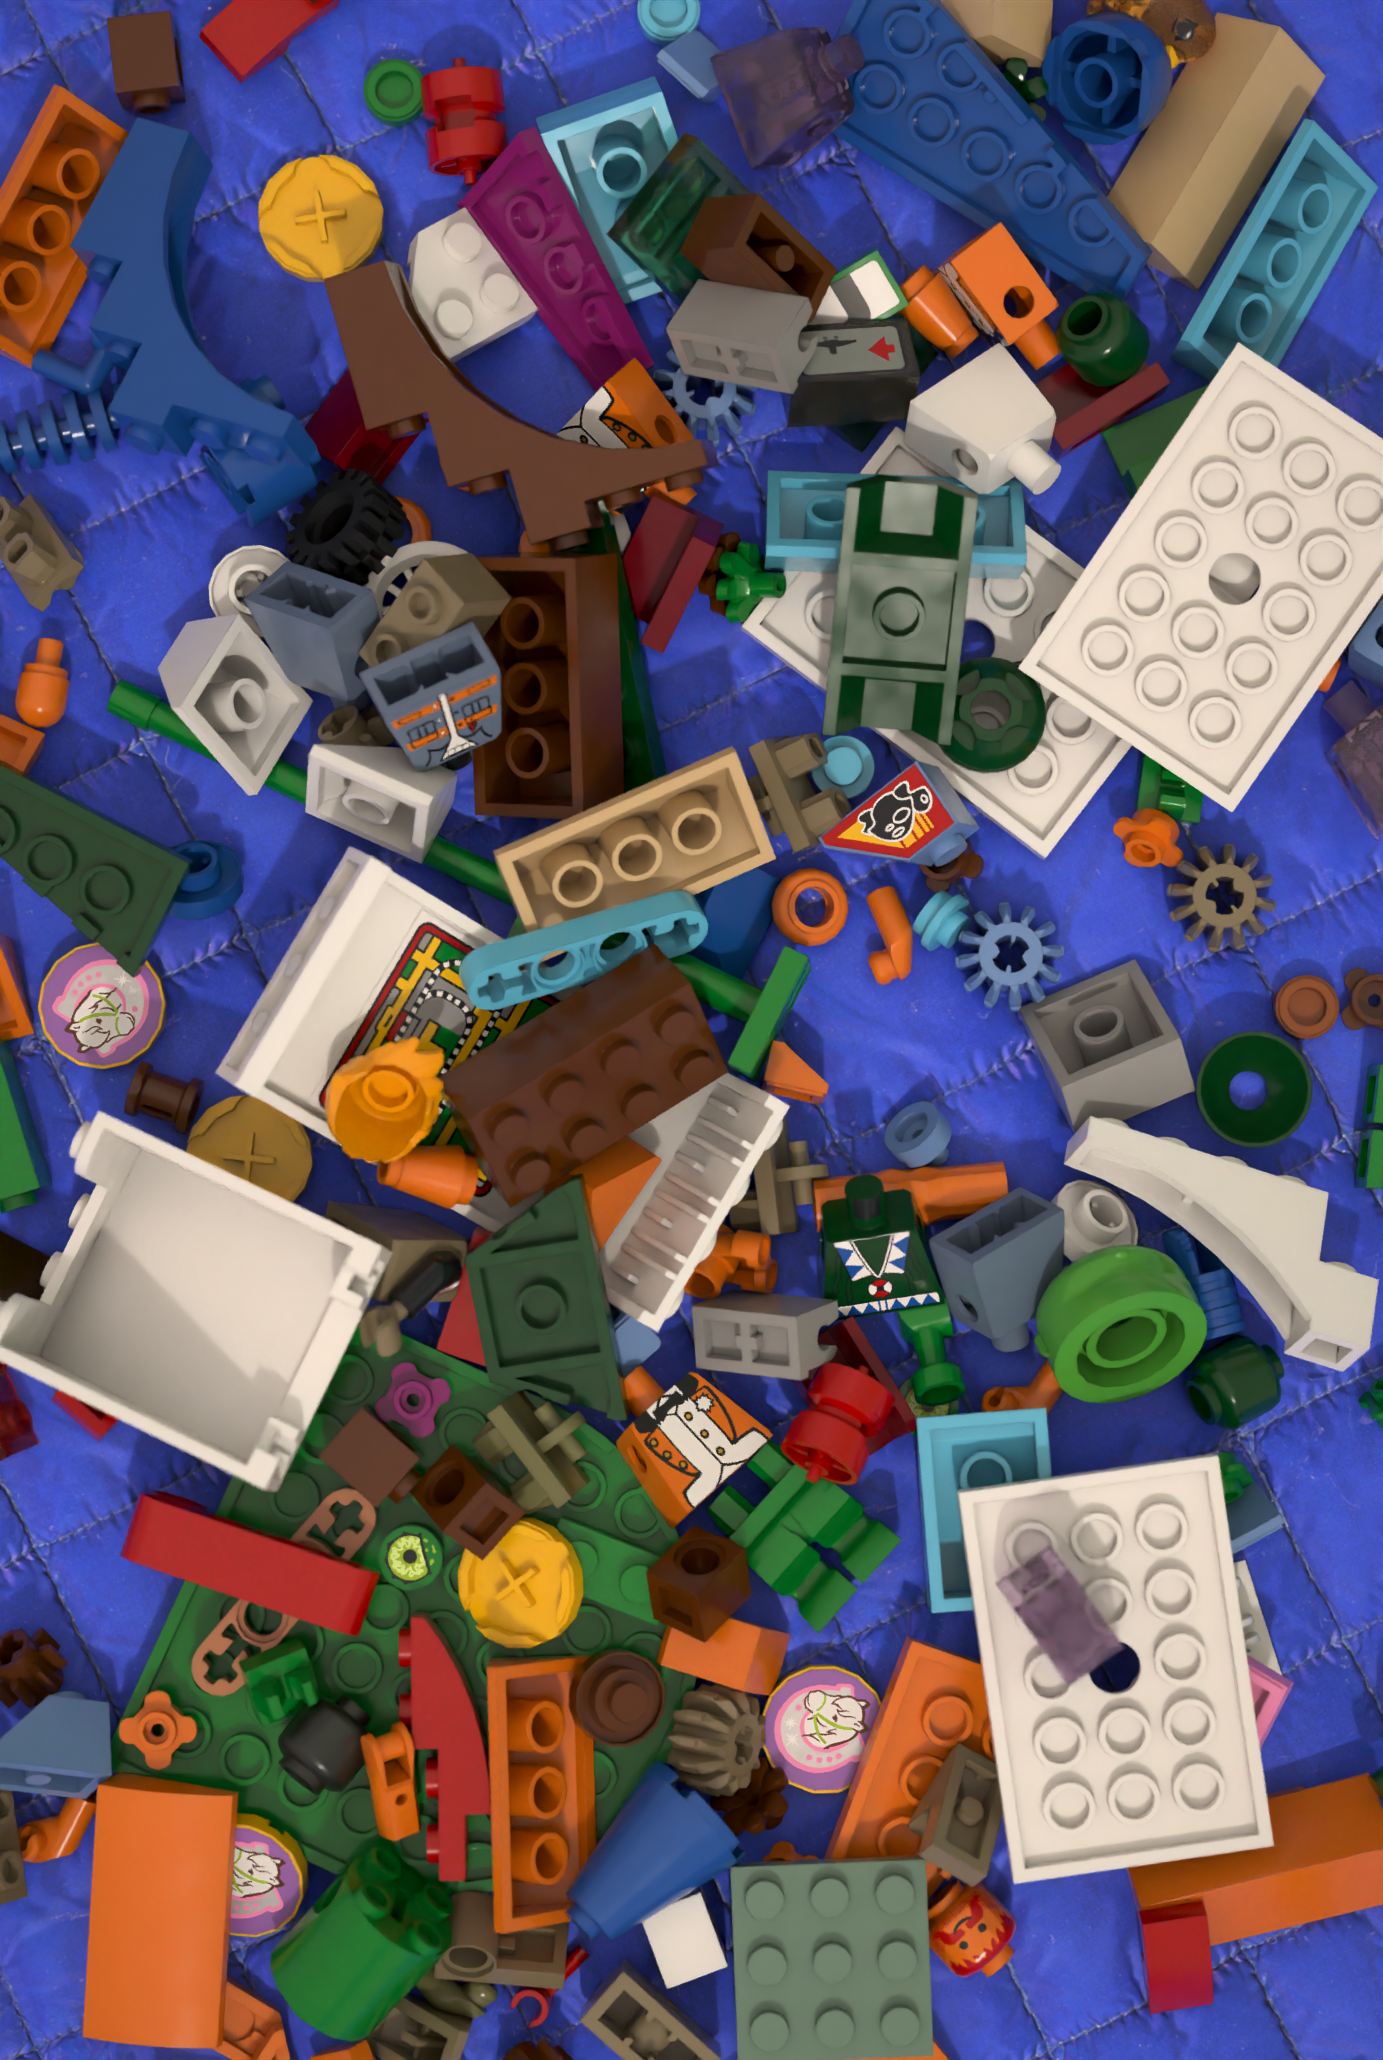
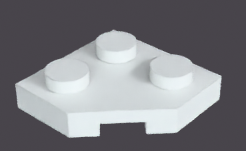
M465 207L419 231L411 241L407 266L410 267L409 288L419 313L445 354L454 363L528 322L537 312L538 308Z

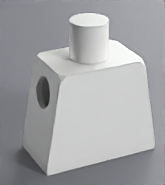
M1000 343L910 401L903 442L978 494H990L1013 477H1016L1033 494L1038 495L1046 491L1055 482L1061 471L1060 464L1047 454L1050 450L1056 422L1054 408L1007 349Z

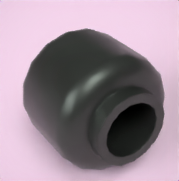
M343 1695L335 1703L319 1697L318 1703L312 1706H308L305 1703L278 1738L280 1751L284 1755L278 1763L288 1775L315 1795H320L324 1789L332 1792L342 1791L365 1765L360 1738L362 1735L369 1733L365 1727L371 1721V1718L356 1703Z

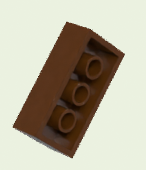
M505 552L475 556L512 597L483 638L500 669L502 732L496 739L473 749L475 815L567 819L624 794L617 553Z
M654 943L438 1078L443 1081L444 1085L440 1092L470 1153L476 1155L480 1171L508 1206L512 1208L729 1071L690 981Z

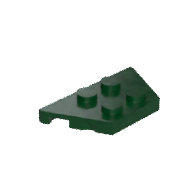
M583 1174L571 1176L468 1251L464 1260L489 1382L516 1391L533 1390L540 1394L543 1399L566 1406L573 1402L606 1412V1418L623 1421L628 1419L630 1409Z

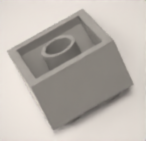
M1135 959L1048 995L1038 1004L1032 1002L1024 1005L1019 1010L1055 1099L1074 1134L1090 1116L1124 1121L1195 1091L1181 1038Z

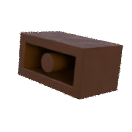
M759 193L705 198L679 251L711 281L808 297L813 311L807 323L813 322L837 270Z

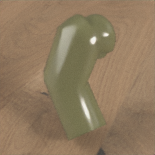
M435 1964L415 1985L435 2009L470 2019L486 2014V2007L498 1997V1990L493 1983L466 1981L462 1984L456 1980L435 1979Z

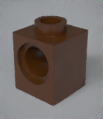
M161 11L107 18L115 93L123 109H133V112L138 115H158L170 111L171 104L186 102L178 29L171 12Z
M367 1405L362 1406L319 1454V1457L376 1508L387 1497L398 1505L423 1477L414 1467L424 1455L387 1422L382 1421Z
M453 1443L410 1490L412 1496L443 1533L481 1560L485 1559L526 1513L491 1471Z
M695 1525L646 1572L653 1619L704 1643L752 1595L745 1548L737 1545L727 1537H719Z

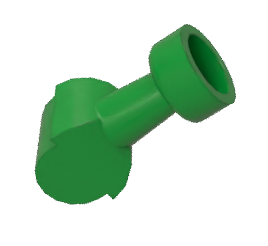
M944 1290L945 1304L895 1311L899 1334L904 1341L913 1344L921 1367L913 1374L912 1386L916 1402L924 1406L948 1404L959 1399L966 1392L960 1367L955 1363L947 1362L944 1339L953 1337V1328Z

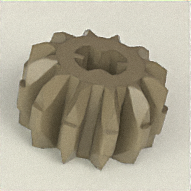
M1225 844L1222 847L1218 864L1208 846L1199 848L1196 851V858L1200 870L1185 860L1181 861L1175 868L1179 876L1190 885L1176 883L1170 884L1166 888L1167 896L1174 899H1183L1186 904L1168 913L1170 921L1178 922L1190 916L1194 923L1184 932L1183 939L1191 943L1200 936L1203 930H1207L1206 949L1208 952L1215 953L1220 949L1223 932H1225L1228 942L1234 950L1245 947V936L1242 927L1256 936H1260L1266 930L1263 921L1252 912L1268 913L1274 911L1276 907L1274 900L1257 897V891L1273 884L1272 876L1265 874L1252 880L1248 873L1257 865L1259 858L1251 853L1242 860L1239 866H1235L1236 849L1233 844ZM1218 882L1226 884V894L1230 897H1235L1236 900L1235 906L1230 905L1223 910L1224 915L1216 913V902L1206 899V891L1210 892L1218 887Z
M718 1683L713 1685L701 1684L697 1691H687L683 1698V1709L673 1713L675 1720L674 1729L667 1735V1738L672 1741V1749L667 1756V1763L674 1766V1772L679 1775L675 1781L687 1785L690 1789L699 1790L702 1794L716 1797L720 1795L732 1796L738 1788H747L751 1781V1770L760 1767L758 1758L760 1749L766 1745V1742L762 1740L761 1734L766 1724V1717L759 1714L758 1699L748 1696L743 1691L734 1690V1688Z

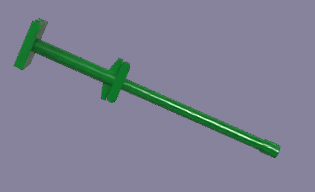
M124 679L119 681L107 705L109 713L146 732L151 730L219 763L173 711L170 704L164 702L163 697L149 690H144ZM279 758L263 785L306 806L308 772ZM436 835L422 862L423 864L514 908L500 878L496 863ZM518 915L507 935V939L526 933ZM618 932L610 935L603 941L600 949L609 950L622 945L628 938L629 933ZM785 946L763 990L688 953L669 958L690 981L699 1002L746 1024L727 1063L733 1072L756 1083L769 1057L772 1041H777L812 970L809 967V957Z

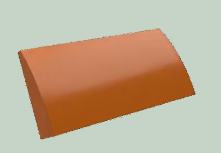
M120 1772L106 1781L97 1784L83 2037L124 2044L170 2048H218L223 2044L238 1792Z

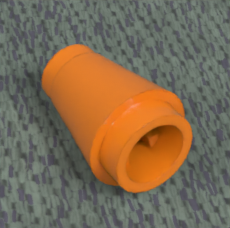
M923 264L899 285L910 305L893 315L941 351H945L951 359L958 356L980 334L972 325V321L940 271L934 274Z
M461 1145L415 1146L407 1155L395 1161L384 1163L380 1160L377 1164V1180L379 1184L390 1186L447 1209L453 1208L455 1204L467 1205L475 1193L478 1181L479 1166L475 1154L465 1153Z

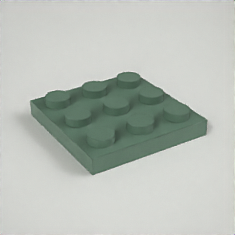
M918 1855L743 1862L730 1867L737 2060H851L934 2056L925 1859Z

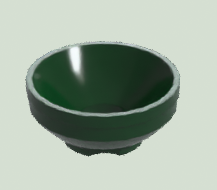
M980 657L960 664L951 745L937 744L943 754L954 764L977 773H999L1012 769L1025 761L1036 749L1045 728L1046 706L1037 683L1033 678L1019 670V665L996 657ZM995 692L1007 701L1010 708L1009 719L1000 728L985 729L979 726L973 719L971 714L972 702L980 694Z
M1246 1031L1233 1034L1219 1041L1208 1051L1199 1066L1195 1079V1098L1204 1122L1216 1135L1229 1143L1241 1147L1260 1148L1274 1145L1288 1138L1300 1127L1308 1114L1312 1101V1080L1305 1060L1292 1044L1277 1035L1264 1031ZM1241 1072L1255 1073L1262 1079L1265 1085V1098L1262 1104L1253 1110H1244L1237 1107L1230 1097V1083Z

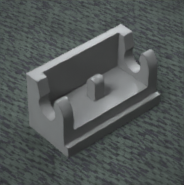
M698 279L666 327L683 374L793 394L798 387L797 379L812 358L818 342L817 336L805 334L798 344L799 334L802 328L807 325L813 311L808 297Z
M731 1290L691 1306L697 1369L803 1380L808 1378L809 1370L829 1362L837 1352V1347L833 1345L818 1346L817 1337L823 1325L829 1326L839 1318L838 1300Z

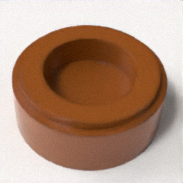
M1303 975L1285 982L1278 989L1273 1000L1272 1011L1276 1024L1285 1034L1295 1039L1308 1040L1319 1037L1332 1028L1338 1017L1339 1001L1334 989L1325 980L1316 976Z

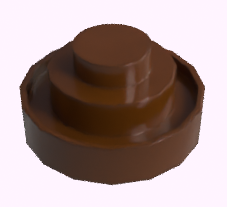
M606 1649L590 1656L577 1669L569 1687V1709L574 1723L586 1737L609 1747H628L644 1740L657 1727L665 1709V1687L659 1671L648 1659L624 1649Z

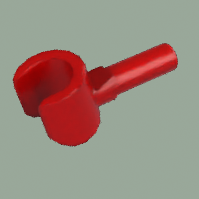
M580 1945L566 1957L564 1982L590 1957ZM520 1986L511 2001L510 2008L512 2010L519 2000L526 1996L538 1999L542 2009L530 2019L527 2025L528 2027H537L548 2016L553 2004V1995L559 1989Z

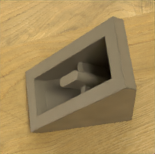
M408 1992L368 2037L364 2039H367L372 2054L382 2060H460L473 2019L435 2009L426 1998Z

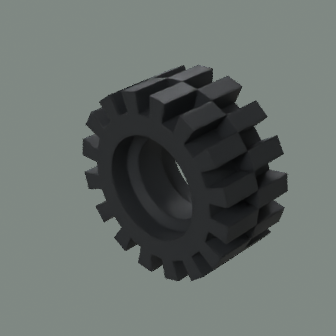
M347 468L345 475L340 471L330 474L329 485L321 480L318 486L315 487L317 494L312 499L305 495L299 504L304 507L301 514L293 513L289 521L296 529L286 532L285 541L290 544L286 548V552L293 563L364 586L369 583L368 573L370 571L378 575L385 568L381 563L384 556L387 555L393 558L398 550L392 542L393 540L403 539L405 529L399 524L406 521V513L401 509L403 507L401 502L363 470L359 472L355 468Z

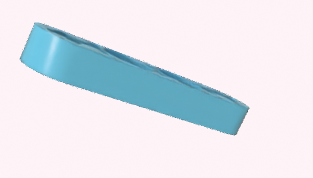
M682 890L668 891L479 947L464 958L459 967V977L473 1005L484 1010L501 1009L594 981L654 943L668 959L694 950L702 943L707 935L709 925L693 895ZM646 928L649 933L646 936L642 931V929ZM618 932L629 933L628 938L622 945L609 950L600 949L603 941L610 935ZM558 950L568 951L565 959L559 964L549 968L538 967L540 961L547 954ZM524 964L526 971L521 972L518 967L519 965ZM494 974V979L489 981L488 976Z

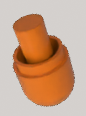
M39 638L35 663L25 664L24 671L19 675L15 707L19 717L29 726L35 728L53 726L65 713L70 681L68 680L69 672L60 668L64 648L62 641Z

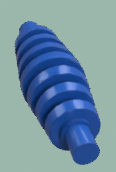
M121 384L112 385L114 396ZM99 388L95 391L87 392L91 408L88 411L83 412L76 392L72 391L62 394L66 414L64 418L59 419L55 406L50 399L38 405L42 424L34 426L28 410L15 415L18 431L10 433L4 420L0 421V466H3L6 474L20 472L18 457L26 456L32 470L45 468L42 450L49 448L57 466L71 464L66 443L73 441L82 462L95 459L91 436L99 434L106 453L118 449L119 444L115 429L122 427L108 411L110 404L107 405L102 389Z

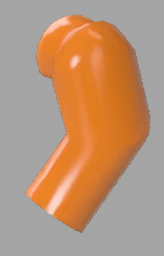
M885 886L871 892L866 898L868 907L886 946V949L872 952L867 959L876 982L880 985H887L897 978L903 981L912 970L913 928L896 889L893 886Z
M1046 1359L1029 1386H994L988 1389L981 1399L982 1412L1046 1407L1048 1415L1064 1390L1060 1388Z
M92 1793L86 1799L67 1797L58 1815L30 1821L17 1828L22 1860L30 1863H41L72 1854L78 1848L96 1812L97 1795Z

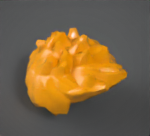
M413 1036L408 1040L401 1038L397 1043H387L372 1051H368L364 1056L352 1058L346 1065L341 1066L333 1075L331 1083L327 1086L324 1104L328 1128L337 1143L342 1145L343 1152L347 1153L350 1158H363L366 1162L370 1163L380 1160L388 1163L407 1155L430 1133L431 1127L437 1120L440 1112L438 1109L439 1092L444 1088L443 1081L436 1076L444 1064V1054L441 1050L418 1051L420 1039Z

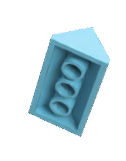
M1304 119L1170 357L1172 360L1210 381L1214 379L1238 342L1276 368L1278 367L1379 187L1314 120Z
M768 470L764 570L837 573L846 484L881 474ZM891 475L945 480L978 494L955 477ZM1010 479L990 494H978L969 578L1019 579L1026 566L1027 549L1023 483L1018 479Z

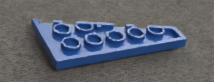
M853 0L832 43L855 105L849 112H845L840 107L841 121L825 129L984 229H988L1001 222L1024 254L1086 293L1108 291L1122 297L1125 301L1153 251L940 0ZM836 99L808 118L817 123V119L823 117L825 120L824 124L833 121L830 118L833 110L838 112L839 117Z

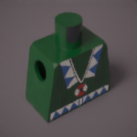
M862 1174L853 1177L846 1183L844 1189L845 1198L826 1201L820 1207L817 1277L820 1298L838 1300L839 1318L835 1321L845 1320L851 1316L857 1318L945 1304L942 1284L930 1249V1236L912 1192L905 1189L884 1192L881 1179L874 1175Z

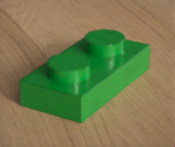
M561 1516L556 1529L572 1544L582 1566L583 1597L657 1626L659 1621L653 1619L646 1572L662 1556Z

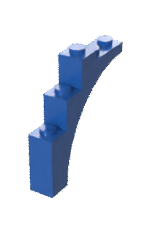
M137 117L70 245L87 267L86 275L96 284L108 289L89 328L106 348L105 356L118 367L127 370L108 411L125 430L124 439L138 450L151 455H158L161 450L187 457L196 439L214 449L223 450L226 444L244 449L252 458L269 466L277 467L283 461L306 469L317 445L295 415L253 398L220 374L211 364L197 336L188 298L187 251L196 207L213 164L190 131Z

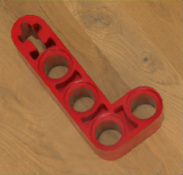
M158 1490L140 1493L120 1553L121 1557L337 1632L353 1636L360 1635L380 1572L206 1512V1506L174 1494Z

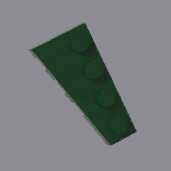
M0 760V857L23 876L24 879L22 881L42 898H48L73 920L71 924L91 941L95 940L118 960L116 963L133 978L138 976L195 861Z

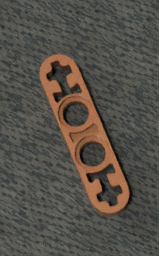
M346 1486L336 1489L321 1502L290 1540L335 1555L326 1542L310 1535L309 1530L317 1524L321 1532L325 1534L338 1517L336 1512L331 1509L334 1503L338 1501L340 1504L347 1506L353 1500H356L363 1506L358 1516L361 1522L365 1524L363 1529L358 1532L356 1529L349 1527L334 1542V1544L345 1548V1552L341 1557L350 1560L372 1534L377 1525V1508L354 1487ZM239 1599L195 1652L191 1666L194 1681L203 1691L217 1696L232 1694L245 1684L238 1662L252 1656L247 1646L233 1661L232 1667L238 1673L234 1680L223 1675L215 1681L207 1674L212 1666L210 1660L206 1658L207 1653L211 1650L215 1654L221 1655L236 1639V1637L225 1633L226 1628L230 1624L234 1625L236 1631L245 1641L260 1647L261 1653L277 1646L299 1619L282 1613V1623L277 1630L268 1634L258 1633L251 1629L246 1620V1609L250 1602Z

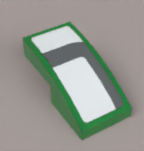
M876 247L836 270L813 322L807 323L802 330L876 325L910 305Z

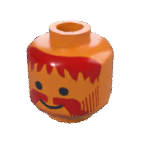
M955 1879L928 1902L929 1949L954 1975L968 1977L981 1970L986 1977H990L1002 1968L1014 1954L1015 1950L1011 1947L1009 1941L1016 1930V1919L982 1882L972 1887L967 1883L963 1885L958 1879Z

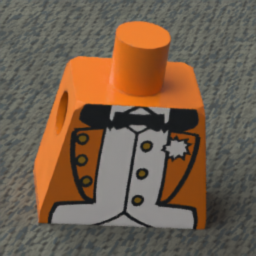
M1001 222L976 235L932 271L934 274L940 271L972 321L973 326L991 347L998 343L1004 347L1014 343L1035 371L1060 353L1055 333L1044 320L1047 315L1059 306L1058 302ZM1005 295L1011 297L1016 304L1017 312L1015 317H1011L1004 309L1003 301Z
M635 357L611 377L556 434L565 439L606 448L651 449L694 440L689 429ZM665 482L641 489L642 495L645 494L650 500L654 491L685 506L698 494L692 487L667 492ZM633 504L609 511L612 514L622 515Z
M642 1365L638 1366L624 1379L629 1409L637 1419L615 1441L617 1449L665 1522L672 1529L757 1453L773 1436L765 1426L695 1372H688L667 1392Z

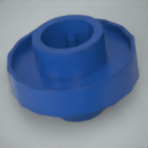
M209 840L187 841L170 847V849L195 862L168 916L182 920L207 919L223 913L237 902L243 893L244 876L242 864L235 851L222 843Z

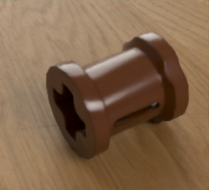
M141 1061L133 1076L126 1097L124 1113L134 1117L141 1113L174 1124L176 1132L186 1135L194 1122L202 1099L204 1080L193 1078L190 1082L154 1071L152 1064Z

